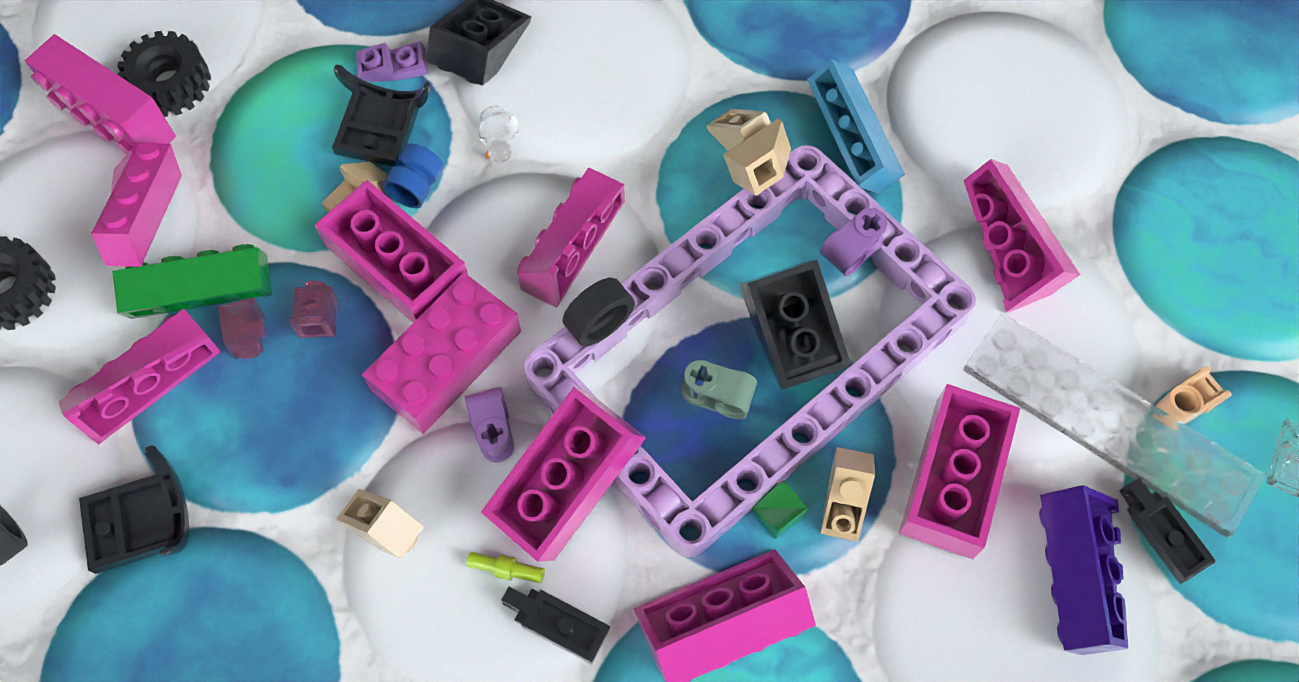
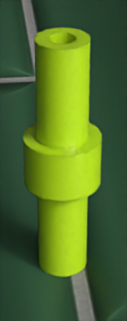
M470 552L467 557V567L492 572L496 578L511 581L514 577L541 584L545 576V568L519 563L517 558L500 554L497 558Z

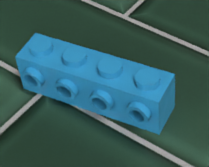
M831 59L811 75L807 81L836 140L839 151L852 174L854 182L862 189L879 194L903 177L905 173L854 70Z

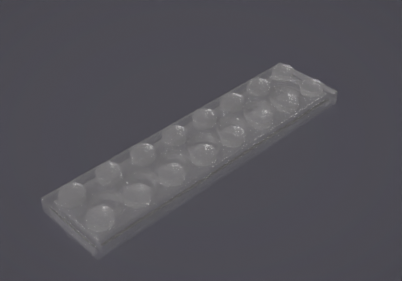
M1001 312L962 369L1133 479L1140 477L1147 488L1154 492L1157 491L1163 498L1167 496L1174 505L1226 538L1235 533L1266 477V474L1179 420L1174 419L1166 412Z

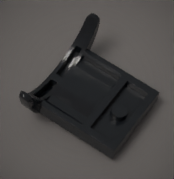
M335 65L334 74L336 78L352 92L332 146L334 153L345 157L397 166L396 161L407 145L419 108L428 99L430 83L425 82L424 87L415 91L391 90L366 82L350 73L342 65Z
M153 445L145 448V455L153 465L157 473L156 475L79 498L88 571L94 574L158 554L162 557H169L181 552L188 543L189 515L182 485L170 462Z

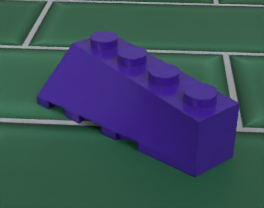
M1085 485L1040 495L1042 508H1040L1039 517L1046 532L1047 545L1045 547V556L1048 564L1051 566L1053 577L1051 595L1058 609L1059 623L1057 625V634L1064 651L1079 655H1089L1129 649L1125 599L1122 594L1117 592V585L1124 579L1123 565L1118 562L1114 554V545L1121 544L1120 529L1113 527L1112 514L1119 513L1118 500Z

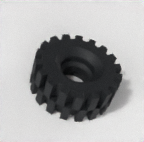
M162 31L154 32L155 37L152 38L145 34L141 36L143 40L141 43L137 44L133 41L129 44L132 49L130 52L123 51L121 57L124 62L118 61L117 68L120 72L117 74L151 96L164 117H168L169 111H173L175 116L182 114L181 108L185 106L188 110H191L195 107L193 104L195 99L199 102L204 99L202 90L209 91L210 85L207 80H211L209 68L193 40L189 41L188 37L182 33L178 37L175 31H168L167 36H164ZM172 70L176 71L169 79L156 81L162 73Z
M0 236V282L11 276H16V280L9 290L0 294V329L3 326L9 331L16 329L15 323L19 322L24 327L31 323L28 317L34 314L38 318L43 314L39 308L42 304L49 307L52 299L47 294L55 293L56 286L51 281L56 280L55 274L50 270L51 266L31 245L25 244L21 239L15 237L11 241L7 236Z

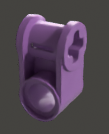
M873 208L860 211L846 225L836 230L826 239L819 250L820 254L845 277L851 275L882 245L883 234L887 228L885 215Z
M501 387L465 396L470 422L484 457L494 463L507 460L513 453L514 441ZM497 437L498 442L492 444V439Z

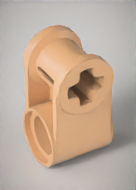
M1205 366L1164 396L1155 406V416L1163 426L1177 429L1199 415L1208 413L1231 397L1232 393L1229 390L1224 391L1209 374L1211 369Z

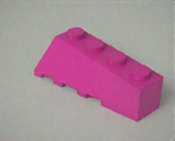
M154 142L136 143L114 168L111 195L91 232L105 266H142L182 177L171 144Z
M990 159L963 180L976 221L980 222L985 237L982 239L985 249L990 252L995 268L993 273L997 284L1001 286L1005 298L1002 301L1007 313L1054 294L1081 275L1007 164Z
M589 167L582 178L577 177L574 180L570 189V196L565 203H560L556 207L552 223L547 230H541L535 241L534 250L529 257H523L518 265L517 275L522 291L556 308L558 307L624 204L625 190L623 183Z
M183 309L176 315H172L164 320L162 325L149 335L134 342L131 348L118 358L104 364L100 371L87 381L73 387L68 395L58 401L61 412L68 421L99 445L218 355L220 350L186 310Z

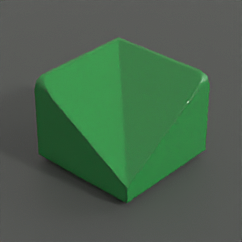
M785 481L780 482L752 507V511L775 539L804 518L808 510Z

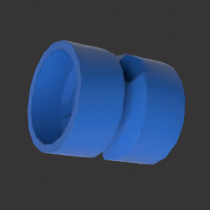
M410 143L403 149L396 161L397 166L392 167L382 186L384 191L395 201L407 207L417 209L424 203L431 191L430 185L437 181L444 169V164L429 149Z

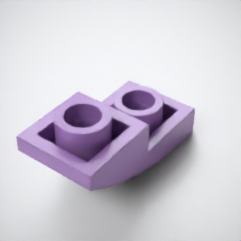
M421 41L392 50L385 42L356 51L358 78L364 81H396L429 74L428 64L425 61L426 48Z

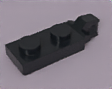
M1140 477L1119 490L1129 505L1127 511L1132 517L1131 519L1179 584L1188 581L1216 562L1167 496L1163 498L1157 491L1151 493Z
M509 586L501 599L504 606L518 613L514 621L520 624L522 628L591 665L611 629V626L541 589L537 591L531 588L527 596Z

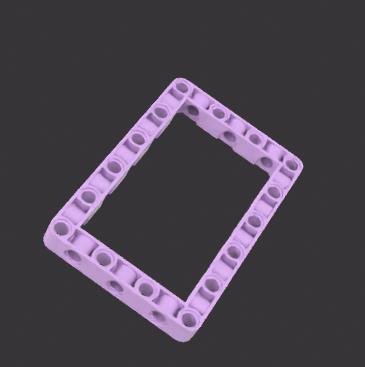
M800 146L789 154L782 179L756 196L745 189L741 190L623 281L621 284L633 297L635 306L628 319L614 333L594 345L581 346L568 329L564 327L531 352L524 363L528 386L546 408L554 414L573 387L588 391L595 396L575 375L577 371L591 360L596 362L628 336V331L646 317L650 319L681 295V290L698 276L700 278L705 276L732 254V249L749 236L753 238L781 216L782 210L797 198L800 200L808 198L825 214L824 218L837 230L841 229L856 216L848 211L858 214L864 209L873 208L885 215L887 228L883 234L882 245L870 256L873 259L872 263L901 290H907L922 304L921 307L693 502L641 446L613 481L668 544L681 556L696 557L703 553L750 512L752 507L775 486L790 477L965 323L975 306V293L961 278L827 156L813 146ZM757 205L760 206L761 209H755L751 206ZM707 244L712 246V248L704 249L700 245ZM897 256L905 257L908 261L900 260ZM655 284L659 285L661 288L658 290H650L646 288V286ZM948 303H954L960 309L952 308ZM897 345H906L912 352H904ZM544 368L553 371L550 375L546 377H539L535 375L539 370ZM855 388L862 396L853 397L847 393L846 389ZM804 433L810 442L799 443L794 440L792 434ZM636 472H643L649 476V480L644 484H636L630 480V477ZM741 479H749L754 482L756 489L744 491L739 488L737 482ZM685 527H693L699 531L701 536L695 541H688L682 538L679 532Z

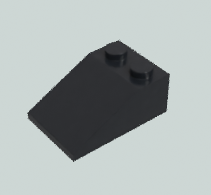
M466 0L430 26L425 61L436 65L440 70L459 75L472 84L483 86L498 73L531 22L532 16L495 0Z
M817 259L804 261L739 283L750 319L781 390L852 366Z

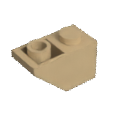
M776 119L723 154L733 182L755 196L784 177L791 147L782 120Z
M836 447L828 481L820 534L856 542L859 541L875 477L874 454Z

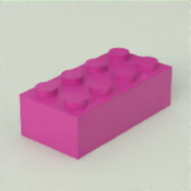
M53 34L24 60L33 71L31 78L38 86L48 91L49 94L46 98L61 111L65 108L68 109L71 116L81 125L87 126L90 124L93 126L94 131L105 141L110 142L114 140L117 142L118 147L126 155L136 143L154 142L169 144L176 137L151 96L56 34Z
M368 180L315 224L324 245L412 323L463 272L468 275L463 260Z
M463 272L362 376L371 392L424 435L521 333L518 314Z
M946 384L935 404L898 534L972 560L985 548L1021 408Z
M573 387L482 509L481 513L537 562L554 561L646 437L590 392Z

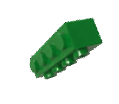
M252 244L236 245L232 247V251L219 253L216 250L200 251L197 253V257L187 259L181 256H169L162 258L161 263L148 265V263L143 262L141 267L125 266V269L112 271L117 313L130 319L272 295L267 255Z

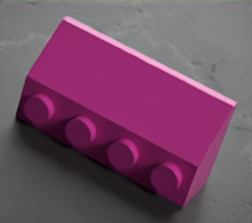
M775 549L634 608L635 615L654 661L665 682H690L694 678L715 669L723 668L733 661L749 654L760 652L772 644L797 636L802 631L816 626L806 587Z

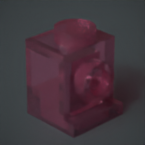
M313 280L306 282L305 287L295 288L293 317H290V324L299 338L335 337L337 297L331 286H327L324 282Z
M255 298L219 306L218 311L224 345L234 358L250 359L264 352L262 338L267 337L263 322L265 314Z

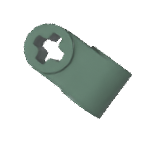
M697 360L690 363L685 369L681 393L683 398L692 405L718 412L728 418L745 419L748 415L757 380L744 371L728 369L705 360ZM697 380L704 382L702 386L696 385Z

